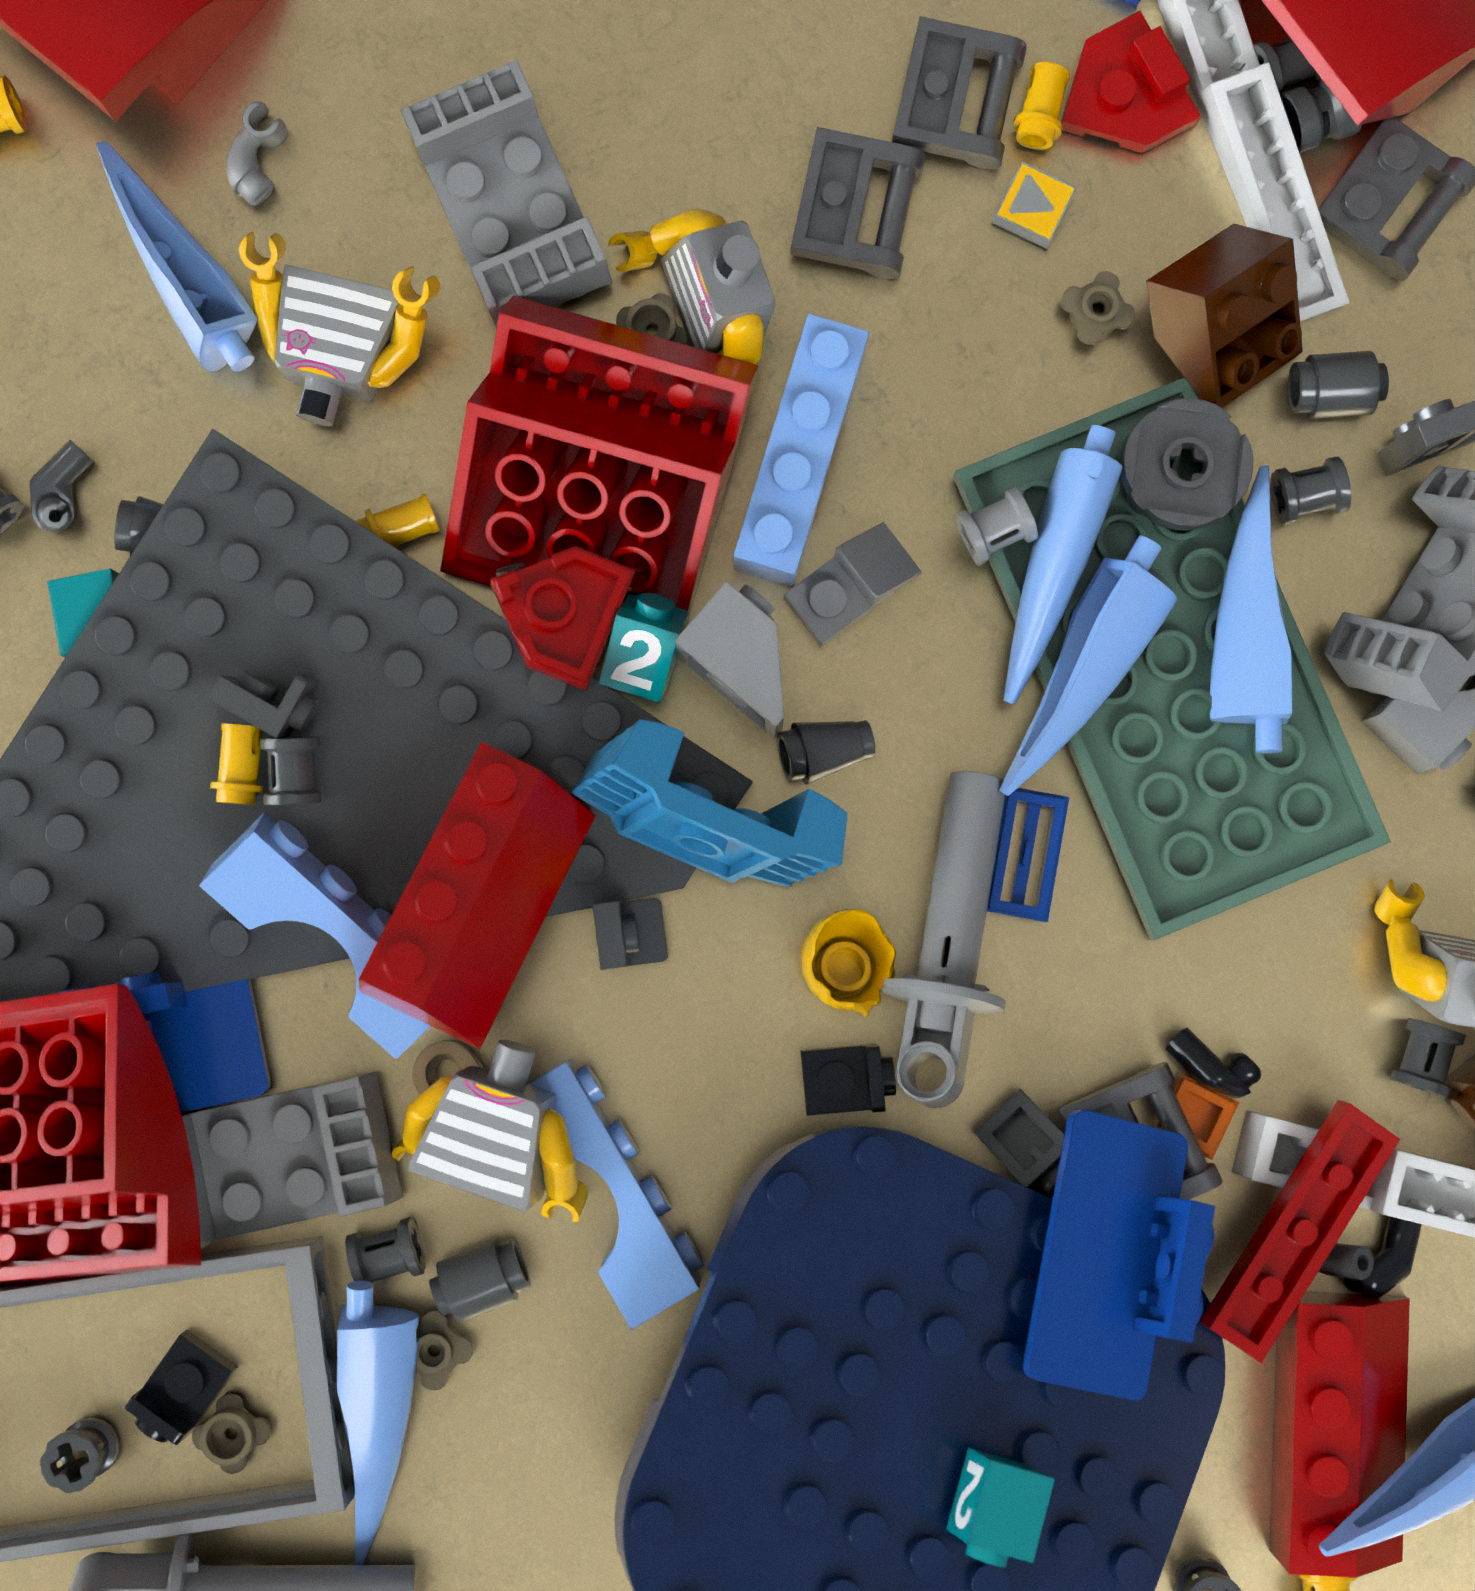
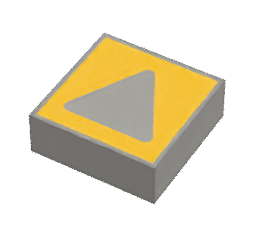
M1021 161L993 217L992 223L1048 249L1077 187Z

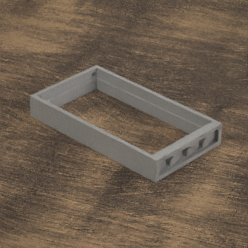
M323 1236L201 1254V1266L0 1285V1308L285 1265L314 1480L0 1526V1562L344 1511L355 1496V1484L344 1419L337 1393V1340Z

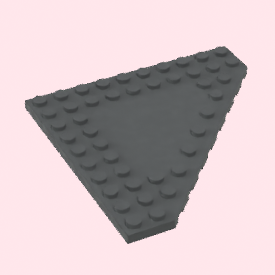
M212 428L0 758V1002L55 994L96 985V987L121 984V979L160 972L162 983L183 981L184 990L187 992L350 959L345 949L335 938L322 929L307 923L276 921L248 930L199 886L212 863L266 812L276 822L283 820L294 826L308 843L307 850L326 867L331 864L344 871L354 882L357 888L356 894L372 909L381 908L392 915L481 742L543 771L595 814V818L546 917L592 908L593 904L621 902L683 889L696 870V867L617 834L613 822L608 815L571 793L592 756L599 748L604 747L640 719L666 724L610 687L600 685L599 680L593 676L587 691H584L527 668L506 619ZM244 671L249 672L278 688L279 692L275 700L280 703L297 674H308L320 681L313 694L320 698L317 711L303 732L300 733L293 729L290 737L320 738V747L313 750L315 790L321 792L320 803L263 805V794L268 791L267 752L262 749L260 752L257 786H264V792L257 793L256 805L216 802L217 789H211L210 783L217 782L222 738L221 724L254 726L206 699L219 675L234 676L240 679ZM265 731L264 734H262V739L275 738L272 735L266 733ZM683 736L668 780L673 784L676 782H687L698 785L712 794V801L732 810L736 809L753 783L751 779L685 736Z

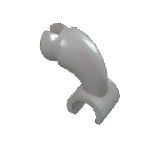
M258 101L252 102L244 110L242 117L244 127L232 141L226 162L230 186L236 195L243 196L250 205H260L270 196L273 189L272 182L261 172V167L258 164L256 157L258 147L260 145L266 148L277 147L287 136L286 125L281 119L273 121L267 130L257 131L259 123L267 117L269 112L268 107L263 102Z

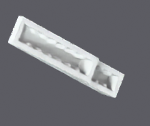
M1156 0L1179 59L1191 78L1189 84L1246 226L1293 238L1300 322L1349 304L1350 302L1269 62L1263 65L1259 64L1239 1Z
M1246 1110L1232 1173L1250 1180L1283 1188L1319 1129ZM1394 1149L1359 1207L1383 1215L1475 1238V1169Z

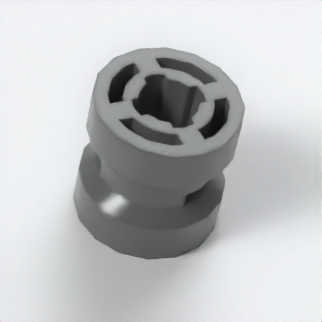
M1322 79L1316 88L1308 90L1304 87H1297L1280 93L1299 153L1317 148L1324 138L1331 137L1334 140H1341L1358 134L1361 130L1362 125H1357Z

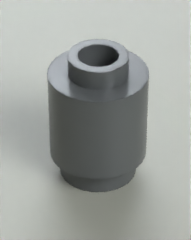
M1372 351L1308 355L1305 362L1292 363L1288 377V396L1293 413H1306L1310 419L1372 415L1376 411L1378 401L1386 399L1389 389L1387 367L1385 363H1378Z
M493 1239L441 1260L436 1264L438 1276L429 1280L431 1293L440 1314L445 1316L452 1313L459 1324L517 1301L519 1292L531 1288L526 1264L514 1239L499 1243L497 1239Z

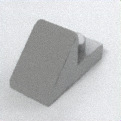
M882 522L837 547L832 559L787 591L783 598L818 645L823 647L921 574L922 571L887 525Z

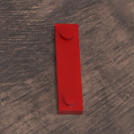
M1337 1100L1199 1322L1251 1358L1262 1363L1400 1139L1352 1104Z

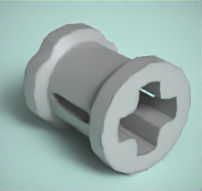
M1016 487L1005 490L1004 498L971 514L967 510H963L955 516L960 535L969 554L978 566L986 563L989 559V554L1021 539L1030 543L1037 540L1039 536L1031 510L1025 498Z

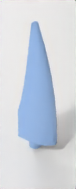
M107 141L96 143L109 184L131 238L159 295L202 368L210 372H217L227 364H229L234 372L248 368L254 362V356L246 343L254 330L258 318L226 270L194 239Z
M1091 425L1083 449L1069 448L1063 450L1060 454L1037 526L1039 536L1037 540L1033 541L1020 598L1003 701L1015 705L1043 656L1085 569L1107 514L1122 471V465L1117 460L1108 456L1116 432L1109 428Z
M1269 465L1259 467L1239 522L1228 561L1217 615L1210 683V696L1212 698L1210 720L1223 723L1255 724L1257 753L1282 752V724H1287L1292 715L1291 648L1287 637L1272 559Z
M1139 536L1125 561L1104 558L1072 613L1061 653L1040 706L999 789L1003 794L1009 796L1044 766L1086 724L1119 685L1176 603L1178 598L1174 592L1148 572L1162 549L1153 540Z
M353 1281L347 1284V1305H341L337 1330V1393L344 1419L355 1484V1565H363L365 1563L384 1515L398 1470L410 1416L418 1350L416 1334L419 1325V1315L403 1308L373 1305L374 1285L369 1281Z
M1475 1398L1447 1416L1424 1443L1381 1487L1318 1545L1324 1556L1328 1557L1371 1546L1408 1533L1456 1512L1475 1501Z

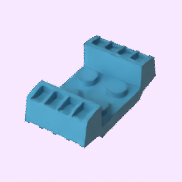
M640 719L604 747L599 748L592 756L571 792L608 815L613 822L617 834L730 883L744 877H750L788 888L796 881L802 882L808 876L814 877L820 871L826 872L829 867H838L842 864L847 812L833 801L811 789H807L763 813H758L743 808L732 810L712 801V794L698 785L687 782H676L673 784L668 780L685 732L658 722Z

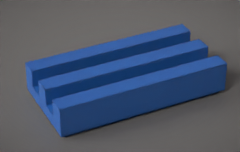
M1017 788L1009 796L1005 795L987 912L1048 922L1069 797ZM1017 801L1027 803L1010 902L1000 901L1016 806ZM1041 806L1052 807L1035 907L1024 905L1040 808Z

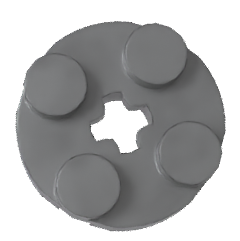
M1193 398L1171 400L1159 406L1157 410L1148 413L1128 435L1120 458V464L1122 465L1120 476L1127 492V502L1130 508L1137 514L1146 516L1151 522L1173 530H1196L1220 521L1245 495L1252 479L1253 452L1246 434L1244 433L1241 436L1237 426L1229 420L1232 416L1222 407L1205 400ZM1182 449L1191 450L1192 461L1202 464V473L1192 474L1188 481L1178 478L1177 471L1170 467V459H1177Z

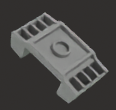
M517 60L400 110L496 328L499 312L513 295L552 307H558V305L579 298L590 291L613 283L606 258L588 217H583L540 121L534 96Z
M1437 466L1424 480L1412 498L1438 526L1435 534L1383 619L1377 620L1343 612L1330 635L1324 654L1348 687L1359 688L1373 694H1381L1392 699L1407 701L1414 705H1421L1443 712L1468 678L1475 675V471Z
M377 1071L182 1115L194 1169L200 1218L201 1248L216 1240L335 1213H338V1217L383 1207L403 1198L396 1161L391 1155L393 1149Z

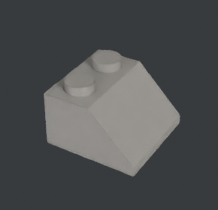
M725 581L674 641L678 658L775 739L778 733L782 731L784 722L777 623L771 616L775 609L750 586L745 584L738 591Z

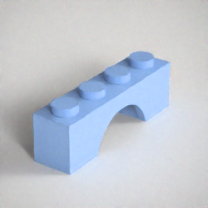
M808 313L733 555L734 570L792 588L794 587L831 458L864 359L870 331Z
M264 812L212 863L199 886L248 930L276 921H298L318 927L335 938L349 955L356 974V994L348 1018L392 1057L397 1059L431 1026L361 993L358 981L391 914L381 908L372 909L356 894L357 888L354 882L344 871L331 864L326 867L307 850L308 843L294 826L283 820L276 822Z
M570 1058L528 1083L556 1095L555 1111L565 1119L575 1160L586 1164L596 1171L607 1183L615 1198L619 1215L617 1240L608 1256L602 1262L598 1274L630 1329H634L699 1290L701 1278L697 1270L705 1266L689 1235L684 1232L676 1237L663 1215L672 1210L666 1195L653 1176L643 1180L631 1160L639 1151L628 1130L620 1120L613 1124H610L598 1103L606 1098L605 1092L588 1064L578 1069L573 1059Z

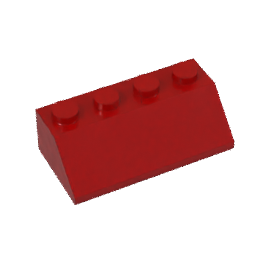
M481 742L358 979L360 992L481 1049L595 818V814L543 771Z
M1306 1291L1276 1339L1269 1551L1289 1574L1357 1578L1403 1561V1534L1371 1546L1328 1557L1322 1554L1318 1545L1381 1487L1405 1462L1410 1298L1406 1296L1384 1295L1379 1299L1364 1298L1362 1294Z

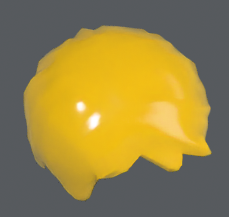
M844 909L823 917L812 925L800 950L802 977L806 981L808 989L827 1005L841 1011L859 1012L864 1017L869 1015L873 1006L881 1002L880 989H882L883 980L893 978L896 972L894 970L896 957L894 945L884 933L876 917L864 909Z

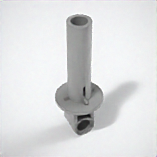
M956 771L950 774L917 976L906 974L902 978L885 979L882 986L883 993L908 1003L896 1068L898 1083L908 1096L930 1108H942L950 1105L959 1097L963 1090L974 1015L1003 1013L1006 1004L1003 998L987 993L986 991L990 990L985 985L975 984L1005 794L999 791L1003 779L980 772ZM930 1059L943 1060L947 1069L944 1083L934 1091H920L915 1080L919 1066Z
M191 1533L178 1536L174 1553L114 1554L111 1552H96L84 1557L75 1567L68 1591H414L415 1565L199 1566V1559L195 1555L194 1535Z

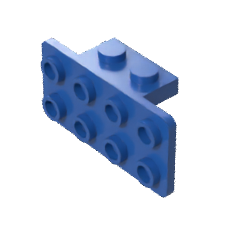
M160 972L120 980V983L126 985L130 990L145 1020H151L153 1029L151 1032L157 1042L171 1078L181 1113L257 1097L269 1090L271 1081L251 979H243L186 992L183 981L162 983ZM94 985V986L82 987V988H77V989H72V990H67V991H63V992L74 991V990H81V989H87V988H93V987H96V985Z
M1075 1110L1068 1116L1023 1361L1024 1373L1029 1378L1137 1401L1142 1399L1147 1392L1156 1335L1193 1343L1195 1327L1203 1311L1201 1290L1206 1260L1214 1244V1228L1212 1224L1215 1206L1198 1201L1180 1199L1188 1151L1187 1140L1182 1134L1088 1110Z

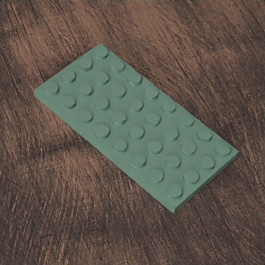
M1183 377L956 470L953 478L967 511L971 514L1004 498L1005 490L1016 487L1025 498L1036 526H1038L1040 514L1061 452L1069 448L1083 449L1091 425L1103 426L1116 432L1108 456L1120 463L1122 449L1128 435L1148 413L1157 410L1159 406L1171 400L1183 398L1198 399L1195 390L1186 378ZM1182 449L1177 459H1170L1171 469L1177 471L1178 478L1188 481L1192 474L1202 473V464L1192 461L1191 450ZM1120 476L1085 569L1035 671L1045 692L1061 653L1072 613L1103 559L1110 558L1125 561L1139 536L1147 537L1159 544L1162 549L1148 572L1173 591L1178 599L1152 640L1119 685L1086 724L1066 743L1150 940H1156L1381 847L1391 841L1277 578L1276 582L1291 648L1292 715L1287 724H1282V752H1256L1255 724L1223 723L1210 720V710L1212 709V698L1210 696L1211 666L1217 615L1228 561L1245 507L1242 498L1216 523L1196 530H1173L1151 522L1146 516L1137 514L1130 508L1127 502V492ZM1023 539L989 554L988 559L1015 624L1033 541L1027 543Z

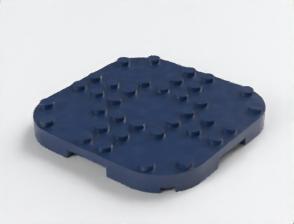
M849 1125L821 1129L822 1131L807 1135L791 1144H785L761 1163L740 1191L707 1267V1270L712 1273L659 1400L652 1399L619 1482L614 1516L617 1550L632 1591H1155L1221 1406L1226 1369L1222 1337L1199 1321L1195 1327L1193 1343L1156 1335L1147 1392L1142 1399L1137 1401L1031 1379L1024 1373L1023 1361L1053 1199L918 1138L899 1131L878 1127ZM1203 1289L1201 1290L1203 1311L1200 1319L1210 1305V1301ZM968 1447L1031 1465L1055 1478L1033 1563L1008 1557L1006 1567H998L976 1560L965 1554L968 1544L946 1530Z

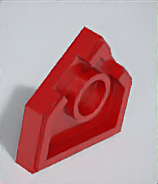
M1138 11L1085 40L1061 120L1062 131L1083 136L1084 133L1118 142L1121 148L1143 154L1197 125L1201 115L1186 91L1191 78L1161 26L1151 30L1142 12Z
M573 546L551 555L549 559L516 571L514 569L491 578L492 589L525 666L587 691L594 671L599 665L611 636L616 614L624 602L634 578L635 570L578 546Z

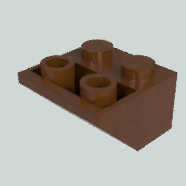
M1232 224L1146 280L1154 338L1202 400L1223 408L1303 352L1293 238Z

